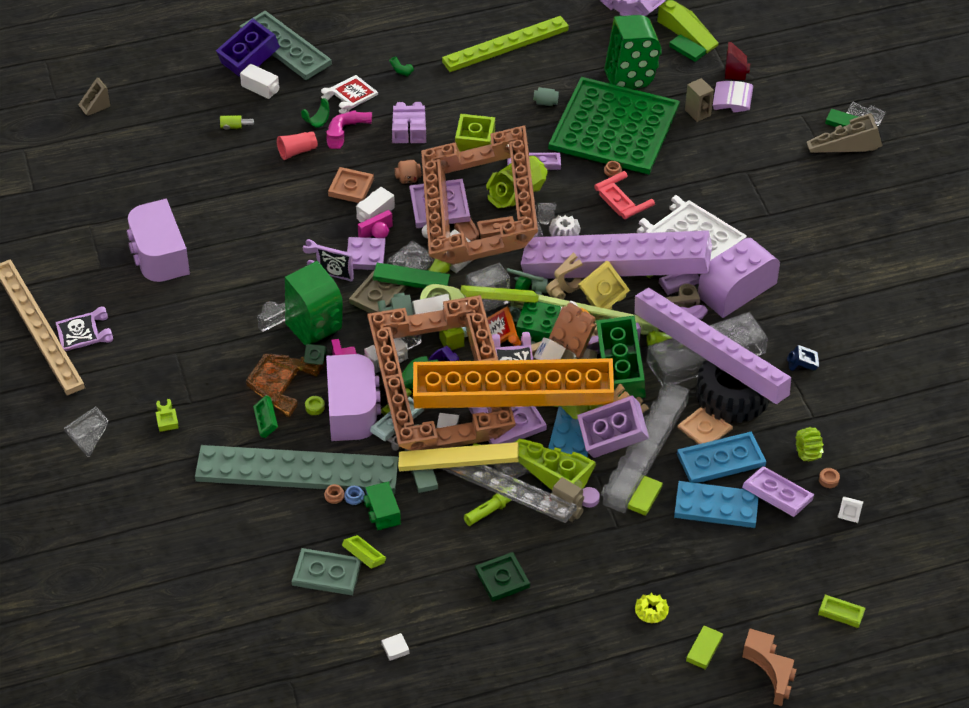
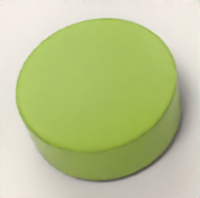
M319 396L309 397L305 401L306 412L310 415L321 414L325 410L324 400Z

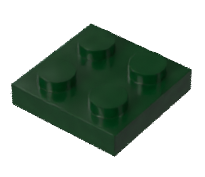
M513 552L475 566V571L492 602L530 588V582Z

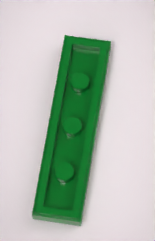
M378 262L373 274L374 281L424 289L431 284L448 286L450 274Z

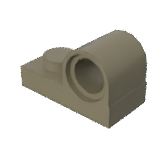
M691 284L681 285L678 296L666 298L679 307L690 308L700 305L699 293L695 286Z

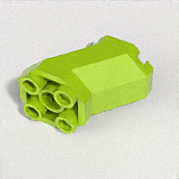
M529 156L533 192L540 191L546 180L547 169L544 163L536 156ZM509 164L501 171L493 173L486 184L487 190L490 193L488 200L497 208L516 205L512 164Z

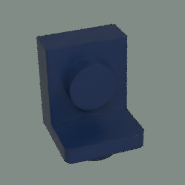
M798 345L788 354L789 370L793 371L798 365L814 371L819 367L818 352Z

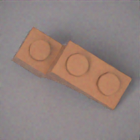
M749 629L742 657L758 664L768 674L774 687L775 697L773 704L782 706L784 698L788 699L791 686H788L789 681L793 682L797 669L793 668L794 660L775 654L777 645L773 644L774 635Z

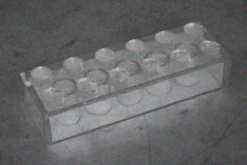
M750 312L709 325L757 356L766 353L768 337ZM674 338L648 346L646 361L663 388L698 377L699 368L706 359Z

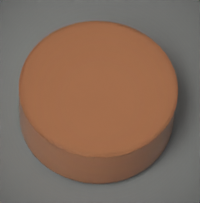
M825 468L820 472L819 482L822 486L834 488L838 485L840 475L835 469Z

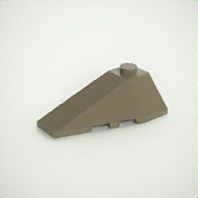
M872 113L854 118L849 121V125L844 127L841 125L835 127L836 130L832 133H823L807 141L809 151L866 152L882 147L878 127Z

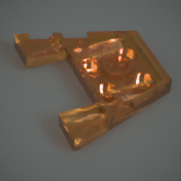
M264 354L247 378L246 383L248 387L261 397L265 395L271 397L273 406L290 417L297 407L298 401L283 395V392L299 370L317 376L325 363L323 365L305 364L304 357L293 359L287 355Z

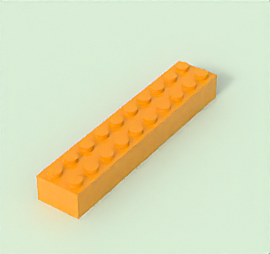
M613 358L413 362L414 408L607 405L614 402Z

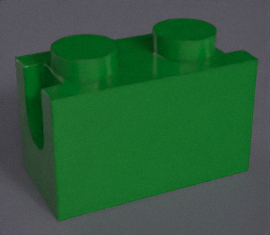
M389 481L365 487L367 495L363 496L364 505L366 508L369 507L370 521L375 523L377 530L400 525V510Z

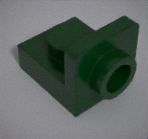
M306 344L305 364L323 365L324 358L328 355L326 346Z

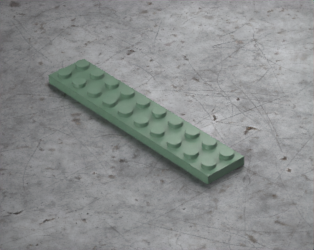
M201 445L195 480L197 482L327 489L328 486L336 484L343 490H347L348 487L355 485L359 486L364 492H366L365 487L389 481L392 492L395 493L399 457Z

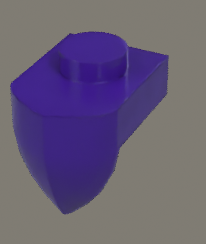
M447 345L436 350L428 359V361L438 359V362L459 361L458 355L453 353Z

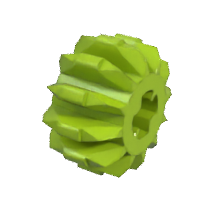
M811 427L799 430L795 437L798 456L803 461H814L821 458L824 444L822 443L823 438L820 436V432L816 428Z

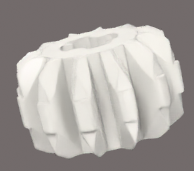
M565 214L564 217L558 215L556 219H552L549 232L551 236H578L581 228L578 219H574L573 216L567 217Z

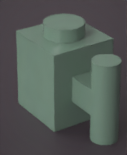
M404 293L394 294V297L390 299V307H386L385 300L378 301L379 312L406 308L407 316L414 315L410 295H405Z

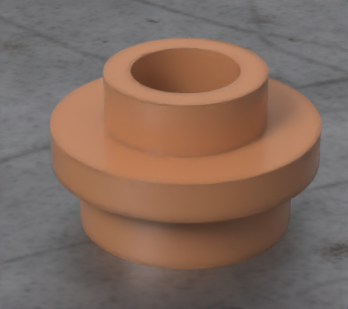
M610 161L604 167V173L609 177L622 172V167L616 161Z
M333 484L327 487L324 496L327 502L337 504L344 499L345 493L339 485Z

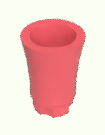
M314 132L277 137L278 151L283 160L311 151V149H315L318 146Z

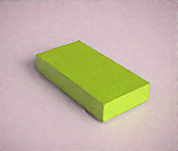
M644 476L628 503V509L646 516L658 496L663 483Z
M358 535L343 541L342 546L368 567L374 568L385 563L386 557Z
M825 595L818 615L859 628L865 608Z
M703 626L686 661L706 670L723 638V633Z

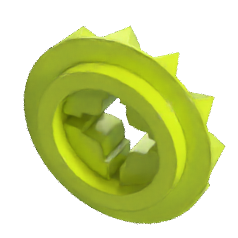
M652 592L649 595L643 594L640 599H637L635 605L637 616L647 623L661 622L667 617L669 611L666 599L663 600L660 595L655 596ZM649 604H651L652 606H655V605H656V609H655V610H653L652 608H649V609H648V605H649Z

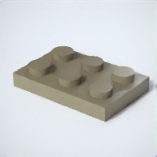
M373 271L349 298V303L369 313L379 312L378 301L385 300L386 307H390V299L394 297L393 295L403 293L408 286L374 281Z

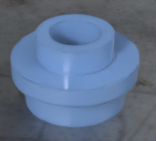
M354 485L347 488L344 493V499L347 503L357 505L363 501L364 491L359 486Z

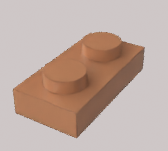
M513 216L478 221L477 229L480 238L500 235V224L514 222Z

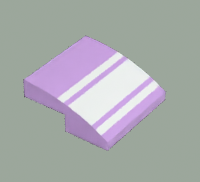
M738 81L716 82L713 99L714 110L731 108L733 113L750 110L753 85Z

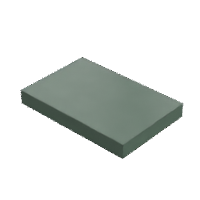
M301 548L292 578V586L353 596L362 561L354 556Z

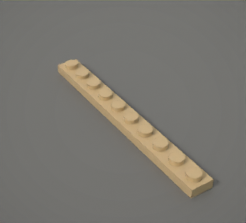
M11 259L0 263V282L66 395H70L84 389L85 386L81 377Z

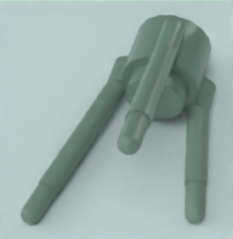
M510 268L507 269V272L532 279V290H535L536 294L542 295V293L547 292V278Z

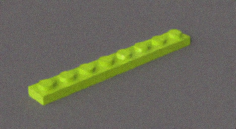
M561 16L444 56L442 57V62L449 72L566 32L569 29V25Z

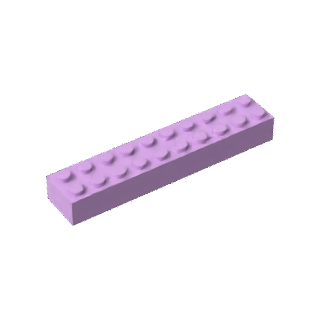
M709 231L533 237L524 248L521 267L524 273L554 279L555 271L574 252L578 257L575 261L580 260L583 265L566 273L564 278H585L605 261L610 262L619 276L707 274L709 272L712 243Z

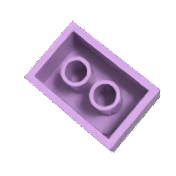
M633 395L577 415L586 451L593 458L649 439L640 403Z

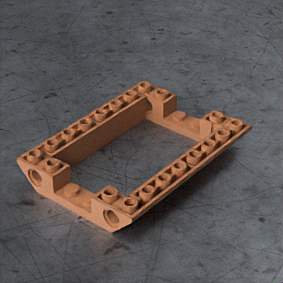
M525 125L491 133V145L459 152L455 142L421 151L430 257L454 265L525 248L538 232ZM511 158L518 221L501 223L500 235L467 242L464 232L450 236L445 174Z
M481 295L443 301V310L407 316L406 308L367 314L399 447L414 451L490 441L492 438L495 440L516 426L511 407H487L488 413L472 414V422L435 428L434 421L423 422L422 425L414 426L393 339L466 327L474 361H497L498 357Z

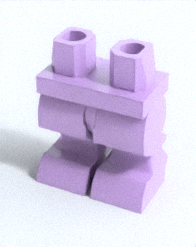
M397 102L396 106H393L392 143H408V127H410V143H426L425 106H422L421 102H414L413 106H406L404 102Z

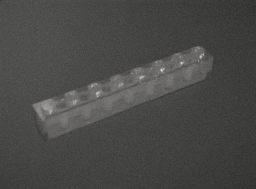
M668 382L665 388L660 389L657 402L654 401L652 403L650 414L644 417L649 439L627 446L625 457L621 456L618 462V469L616 471L613 470L609 484H605L602 489L603 505L622 513L626 512L628 503L640 482L649 472L689 400V389Z

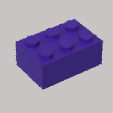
M252 18L220 46L216 52L221 63L240 77V73L248 65L260 66L280 48V45L274 33Z

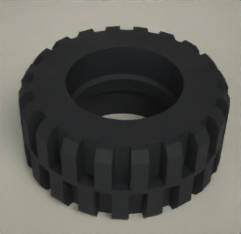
M705 360L700 366L696 397L701 408H704L705 412L710 416L713 414L715 419H723L728 423H731V421L742 423L743 420L750 421L753 417H758L768 407L769 399L713 363ZM738 383L745 386L746 389L732 390L721 384Z

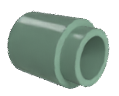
M538 87V90L534 91L533 100L538 105H557L559 91Z

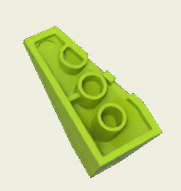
M667 0L659 6L657 22L676 34H681L706 49V53L718 46L717 40L691 10L674 0Z
M520 438L516 441L519 446L518 462L551 490L561 477L584 489L596 465L595 461L580 453L572 452V454L561 452L560 448L555 447L553 450L543 447L540 443Z

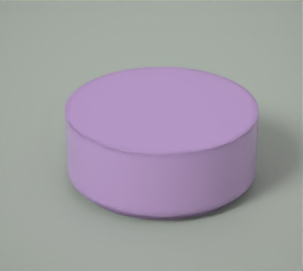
M592 487L583 489L584 500L582 505L589 508L596 506L599 503V492Z

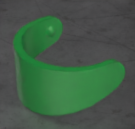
M321 99L319 110L311 118L306 109L302 110V119L314 127L323 126L329 117V103L327 99Z

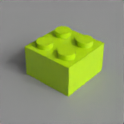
M460 114L455 136L459 152L491 145L490 134L495 133V117Z

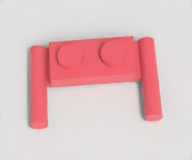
M625 171L594 185L595 190L599 191V195L623 219H627L655 205L654 200L650 199L635 206L615 183L628 177Z

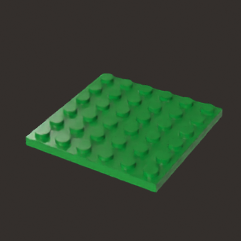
M581 77L549 142L548 149L605 164L610 161H616L622 168L650 175L677 113L680 101Z

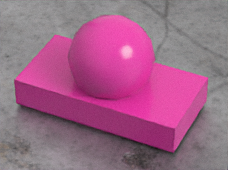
M387 210L359 223L358 237H387L389 228L393 226L392 213Z

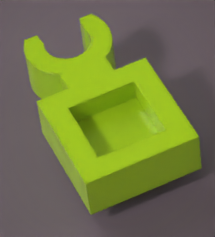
M167 399L168 404L166 406L160 405V401L156 403L158 410L156 418L159 432L179 428L176 411L172 409L170 399Z

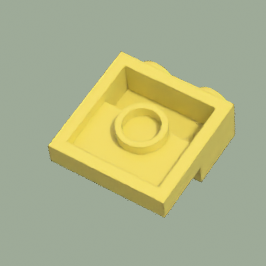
M605 261L578 284L592 306L610 310L613 304L623 300L626 297V293L630 291L609 261Z

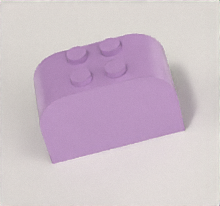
M167 199L139 205L132 209L128 215L129 230H127L129 241H131L129 248L131 253L135 254L133 255L135 265L140 266L144 277L151 281L160 282L189 275L187 249Z
M745 238L710 261L709 272L700 275L698 287L700 299L724 318L777 284L780 262L752 238Z
M359 354L326 356L331 441L359 440L371 436L373 433L370 432V428L377 422V415H381L380 391L377 388L379 387V376H375L372 361L366 356Z

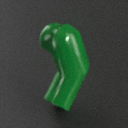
M396 56L389 60L398 74L409 76L414 71L411 64L401 65Z

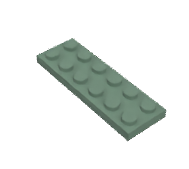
M267 11L253 17V19L275 34L280 48L272 55L305 80L332 65V59ZM248 20L247 22H245V23H243L242 25H240V29H241L244 25H246L250 20Z

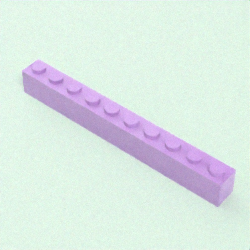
M649 287L635 295V314L773 403L778 404L790 395L791 377Z

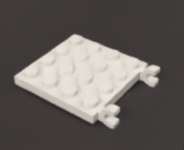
M677 195L671 199L675 203L669 208L673 211L655 225L650 224L648 220L643 218L639 221V224L642 226L637 229V233L709 231L712 243L710 261L747 237L693 202L682 201Z

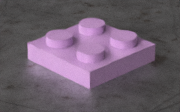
M349 237L347 252L352 253L353 269L375 270L377 262L384 263L385 238Z

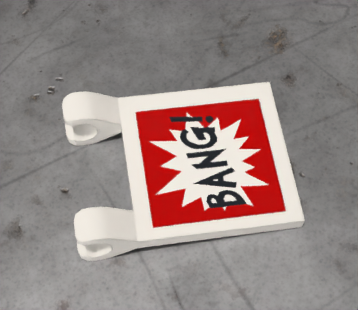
M357 75L331 88H323L321 90V93L324 94L321 98H326L328 101L333 95H336L343 101L339 104L341 108L339 113L341 114L349 112L353 107L378 95L375 89Z

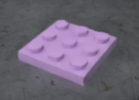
M463 179L446 181L449 224L469 222L470 213ZM424 184L411 185L409 187L416 228H423L427 224Z
M535 406L511 407L516 426L494 440L492 438L488 442L490 444L513 443L519 438L524 439L547 430V425ZM468 407L472 414L488 413L487 407Z

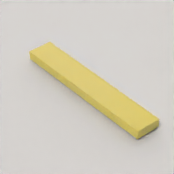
M518 442L401 451L399 452L398 468L399 471L513 463L519 461Z

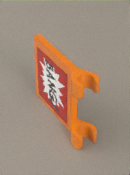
M508 306L487 318L491 335L499 334L500 344L509 340L514 346L521 345Z

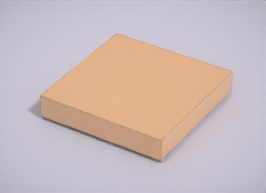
M700 407L678 424L677 428L696 443L702 444L721 439L733 429V426L723 419H715L713 414L710 416L705 412L704 408Z

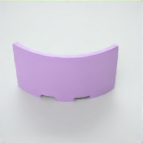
M666 0L600 1L610 10L615 9L620 12L621 16H646Z

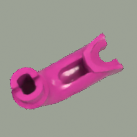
M354 110L335 116L327 130L328 147L340 149L343 146L344 131L342 129L344 126L356 123L372 124V112H356Z

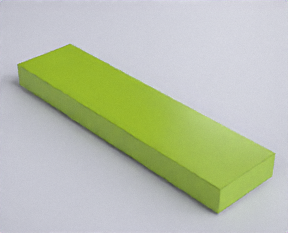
M461 285L460 291L465 297L481 295L482 299L536 303L539 298L532 290Z

